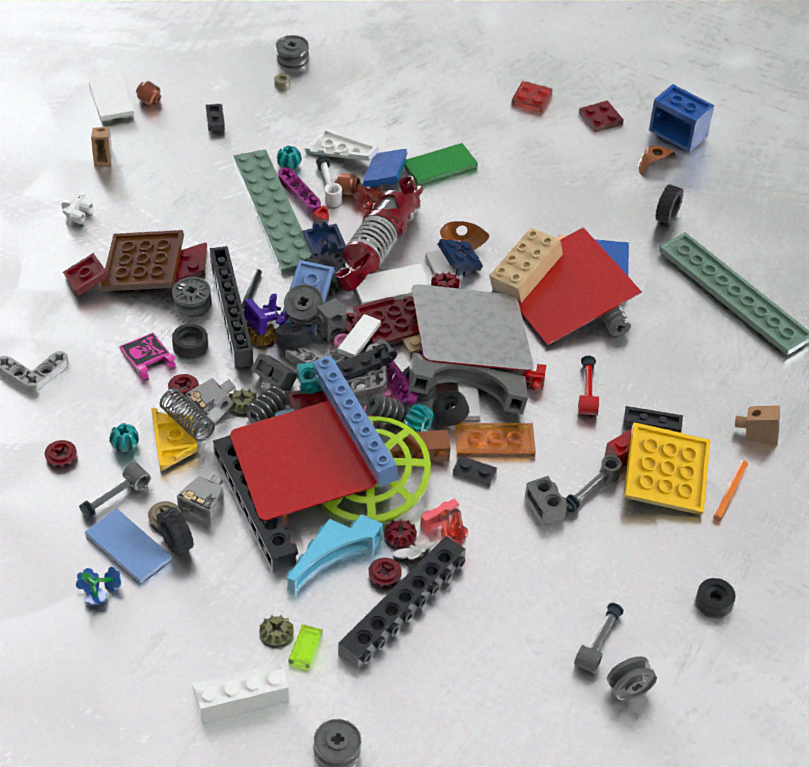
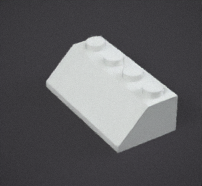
M278 663L192 683L202 723L289 702V686L284 670Z

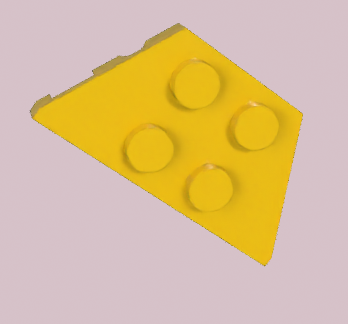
M151 408L160 471L196 453L198 451L197 441L168 414L158 412L157 408Z

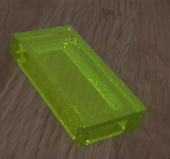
M302 624L288 658V663L310 668L322 637L323 629Z

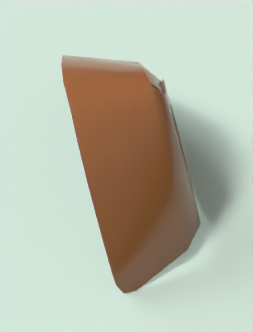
M648 146L639 159V173L642 175L649 164L665 158L669 154L677 156L675 151L661 146ZM653 153H663V154L660 155V156H657V155H654Z
M452 221L446 223L440 230L442 239L466 241L472 246L473 250L482 246L489 239V234L483 228L470 222ZM459 226L467 227V233L464 235H458L456 230Z

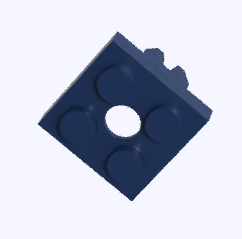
M322 219L321 225L314 221L311 229L303 230L305 240L311 254H314V256H317V253L325 255V252L329 253V256L343 253V249L346 247L337 223L328 225L326 220Z
M451 239L439 240L437 245L450 266L456 268L457 276L462 274L466 277L472 270L481 271L483 264L468 242Z

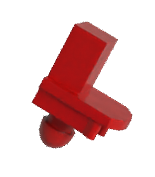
M537 364L536 371L531 370L522 373L521 376H525L527 388H532L534 391L543 390L547 365Z

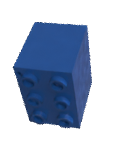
M672 84L654 99L648 131L690 152L708 137L714 105Z

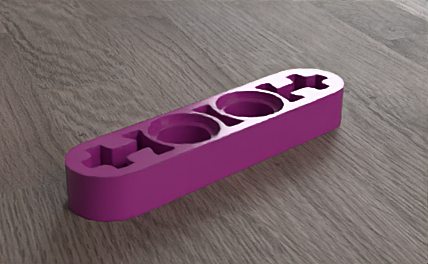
M282 168L278 171L281 184L308 213L312 214L321 207L320 199L292 169ZM306 194V195H308V196H307V197H301L300 195Z
M392 360L390 364L386 365V368H388V386L401 403L411 406L416 402L418 393L409 391V380Z

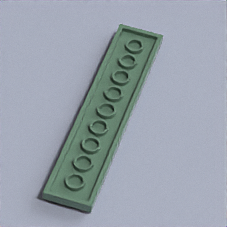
M266 149L233 155L235 166L281 274L296 271L299 260L305 261L306 258L310 259L312 254Z
M686 232L660 246V253L787 356L809 342L808 329Z

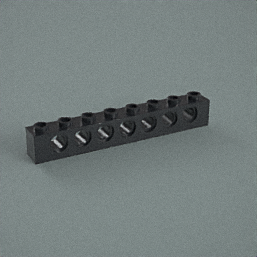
M228 246L210 248L211 268L234 367L253 366V348Z
M230 435L213 440L214 455L272 571L275 572L295 565L298 549L295 543H291L290 533L287 528L283 527L282 518L278 517L263 521L258 517Z
M445 536L338 643V655L357 669L363 664H367L373 654L384 647L387 639L391 635L395 636L400 626L404 622L410 621L414 612L418 608L421 609L431 595H435L444 582L450 580L453 572L457 568H462L466 561V549Z

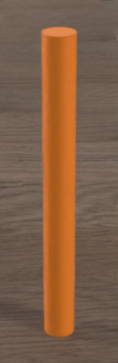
M742 460L713 515L715 520H721L748 466L747 461Z

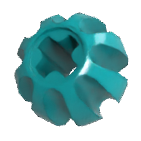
M286 145L280 148L276 159L281 168L293 170L300 166L302 157L300 151L295 146Z
M121 423L116 425L109 434V442L116 451H122L123 453L132 451L139 441V434L131 424Z

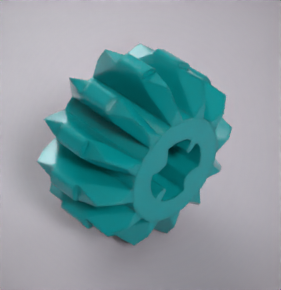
M414 404L409 409L408 414L405 415L406 418L403 423L415 432L428 431L433 421V412L423 404Z

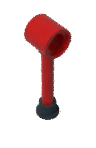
M587 355L581 359V364L585 370V395H579L578 414L598 416L599 396L592 395V370L596 364V359L593 356Z

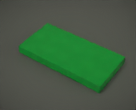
M459 143L406 159L403 167L414 178L418 186L477 168L478 162L464 144Z

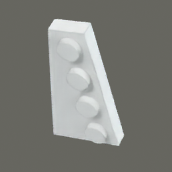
M323 128L305 147V152L308 154L370 161L379 152L378 145Z

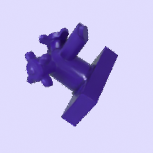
M271 294L269 303L263 305V308H259L253 299H245V318L259 335L266 334L267 322L276 320L275 323L281 326L285 324L288 318L284 311H281V314L277 312L281 310V307L276 304L277 294Z

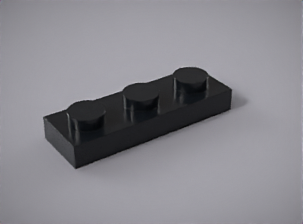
M625 406L623 425L632 427L635 422L681 433L683 415Z

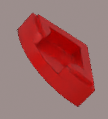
M322 205L313 212L312 219L319 223L322 222V219H325L328 223L329 212L327 207Z

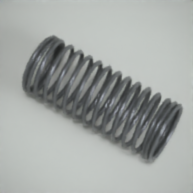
M172 388L162 395L159 402L160 407L197 442L205 441L212 435L215 423L205 413L200 411L180 390ZM178 392V393L174 394L173 396H171V398H170V399L167 401V403H166V407H164V403H165L166 399H167L172 393ZM178 395V396L171 402V404L167 407L169 401H170L174 396ZM210 422L208 429L203 434L196 436L197 434L202 432ZM212 424L210 432L205 437L197 439V437H201L202 435H204L210 429Z

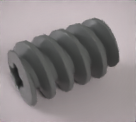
M621 305L601 315L609 334L612 336H622L631 328L629 319L626 317V313Z
M272 386L263 392L262 395L258 396L256 400H253L251 404L247 405V417L252 423L272 418L273 413L278 412V409L282 410L284 405L289 404V399L281 389Z
M377 393L369 400L366 406V414L373 417L391 418L403 423L410 407Z

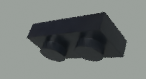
M207 104L208 131L225 130L222 104Z
M461 455L453 468V475L489 487L497 473V467Z

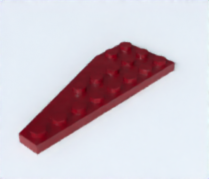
M388 297L353 307V313L359 320L364 314L381 320L379 328L369 340L371 344L380 339H385L390 345L403 342L405 338L419 334L414 301L411 297H404L403 300H394V297Z

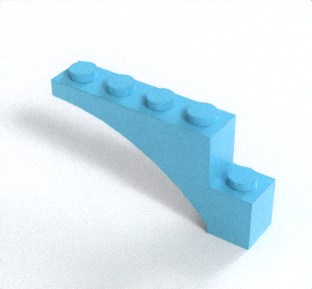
M362 514L357 521L354 520L350 528L329 519L325 525L319 528L317 537L309 542L307 551L299 556L294 569H290L287 573V589L296 593L312 574L338 558L362 550L370 549L373 551L382 537L383 524Z

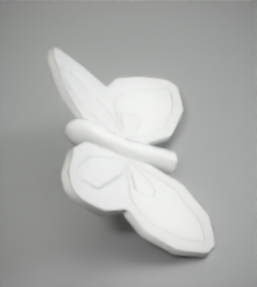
M422 534L416 538L415 546L410 545L409 548L399 549L393 553V556L413 560L416 557H422L426 549L438 544V541L430 542V539Z

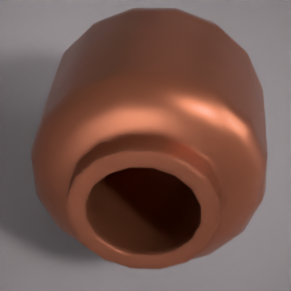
M150 81L141 82L136 89L137 98L149 106L154 103L157 104L161 99L160 88Z
M354 173L339 174L334 183L342 187V196L356 195L361 188L360 178Z

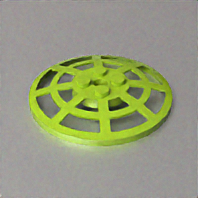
M368 417L372 424L373 422H383L403 429L396 435L386 430L376 429L379 435L390 438L385 443L388 451L396 444L401 447L405 458L393 459L397 466H406L401 480L389 483L392 489L383 494L375 496L374 488L380 487L376 483L375 487L366 490L367 497L352 494L345 496V498L353 502L367 504V517L380 523H386L406 514L423 497L431 477L430 456L424 441L406 424L386 417ZM411 434L420 445L424 459L411 458L410 451L402 440ZM412 466L424 467L422 481L416 492L412 495L404 487L410 478ZM397 493L406 500L404 504L396 509L376 515L375 503L385 501ZM344 497L322 504L331 514L349 523H352L354 520L357 521L360 516L348 513L337 507Z

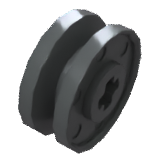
M287 35L277 40L275 44L276 59L280 64L293 67L308 61L309 44L305 38L297 35Z
M187 277L178 281L172 288L174 307L183 315L194 316L202 314L212 304L211 287L202 278Z
M307 284L291 288L284 299V308L290 321L307 326L317 323V307L324 304L319 290Z
M638 656L626 659L609 672L607 681L610 687L613 688V693L618 700L625 701L637 698L655 685L657 676L654 670L650 669L651 665L647 658Z
M330 719L322 723L316 729L314 735L313 752L315 759L323 767H352L358 761L361 752V734L357 727L343 719Z

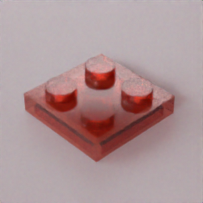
M522 81L512 98L511 104L542 113L552 95L553 89Z

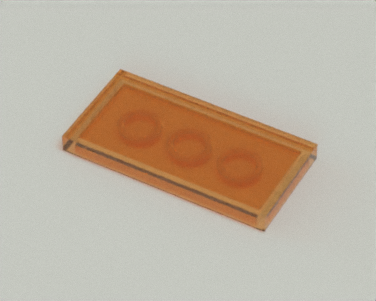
M459 423L455 425L457 457L460 455L464 457H535L536 455L533 423Z

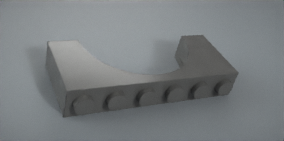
M413 353L409 367V391L428 395L429 390L440 383L454 382L467 384L482 389L494 396L501 403L504 411L523 415L528 400L525 376L479 366L432 362L426 360L423 354Z

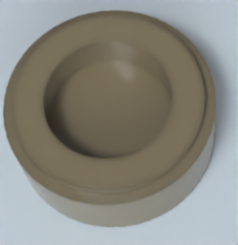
M278 74L274 77V85L281 89L290 86V77L286 74Z

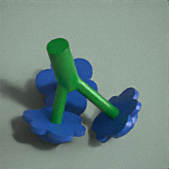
M109 567L108 572L104 574V578H99V574L94 573L91 568H85L83 573L79 572L77 574L76 587L83 589L87 593L83 601L91 606L99 605L107 600L108 592L98 588L99 582H104L105 588L110 589L112 592L121 586L120 572L116 571L115 567Z

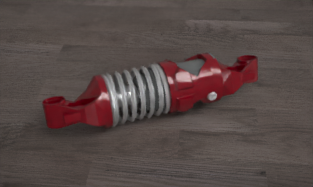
M406 176L399 181L401 192L388 190L381 194L376 203L373 204V209L366 211L362 224L343 249V259L348 267L339 270L336 277L345 292L356 289L368 274L379 270L381 263L400 236H404L407 223L414 218V213L420 208V194L423 191L422 186H417L412 176Z

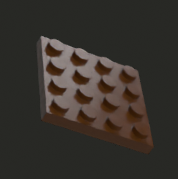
M183 230L113 234L105 266L109 277L102 281V291L173 288L184 239Z

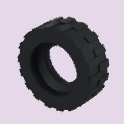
M671 184L665 187L657 204L655 214L657 221L668 225L673 223L681 207L684 193L682 188Z
M171 507L157 514L156 521L160 533L167 546L175 555H180L194 547L191 530L177 508Z

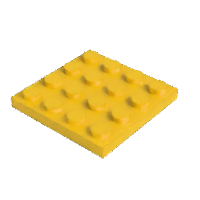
M634 422L631 431L624 498L702 515L705 506L711 440Z

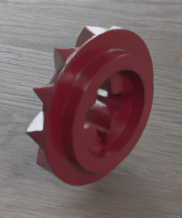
M442 271L441 274L435 273V276L432 277L431 286L459 289L460 279L457 278L456 274L451 275L450 271L448 273Z
M189 374L176 375L168 383V389L177 388L186 397L187 392L199 386L198 380Z
M58 440L46 447L44 455L47 463H52L54 467L57 465L63 467L64 464L70 465L72 460H76L77 449L70 441ZM64 451L65 455L58 457L57 454H61Z
M401 518L399 521L392 519L390 524H386L384 530L386 541L397 547L410 545L417 536L415 524H411L409 520L403 521ZM400 528L403 529L401 537L398 534V529Z
M378 558L369 566V578L372 579L374 584H380L381 587L383 585L391 587L393 583H398L402 576V568L394 559ZM382 568L388 573V577L382 574Z

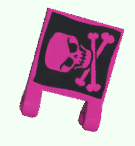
M154 333L119 346L142 380L149 378L146 366L164 359L169 368L176 366L174 362L175 356L169 353Z

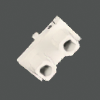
M80 192L75 200H64L61 204L62 213L68 218L66 224L72 226L74 222L82 224L85 220V212L90 213L93 210V202L86 200L85 193Z

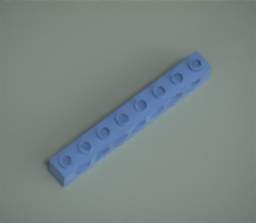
M328 355L313 361L317 381L379 486L382 487L399 480L397 464L332 356Z

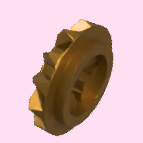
M267 324L264 336L259 335L252 326L248 329L251 343L255 345H269L276 339V329L273 327V324Z

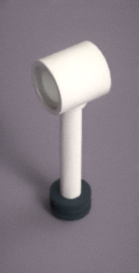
M320 156L317 158L316 164L318 169L322 170L326 182L324 188L325 204L328 207L335 208L342 204V187L332 181L329 172L331 165L327 156Z

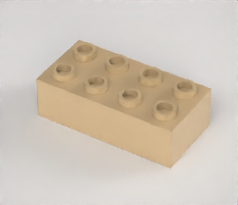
M530 228L489 275L492 290L514 295L522 303L563 255L561 241L534 228Z

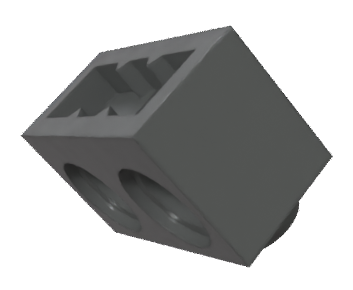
M336 298L317 307L316 332L319 338L323 339L327 344L333 342L336 335L346 334L347 309Z
M259 353L251 368V371L282 390L290 391L297 379V372L271 355Z
M549 476L526 484L525 496L543 525L565 517L566 508L568 507L567 501L560 495L556 483L552 482Z

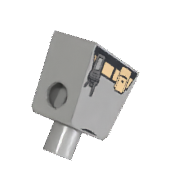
M211 378L187 392L186 395L200 411L216 423L233 405L228 394L236 387L230 379L219 385L214 378Z
M213 475L210 480L201 476L196 477L177 495V504L180 510L212 523L224 499L223 487L221 486L223 483L222 478L218 475Z

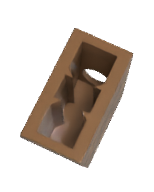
M94 127L91 134L94 166L111 165L112 145L110 127ZM105 150V153L100 154L99 151Z
M750 406L747 417L736 416L735 427L746 428V438L749 440L778 445L780 406Z

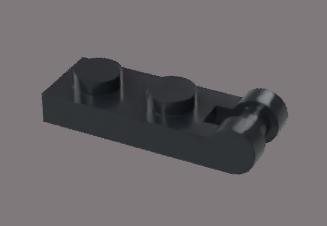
M382 343L376 346L375 349L340 361L336 365L345 380H349L390 364L392 357L387 353V345Z

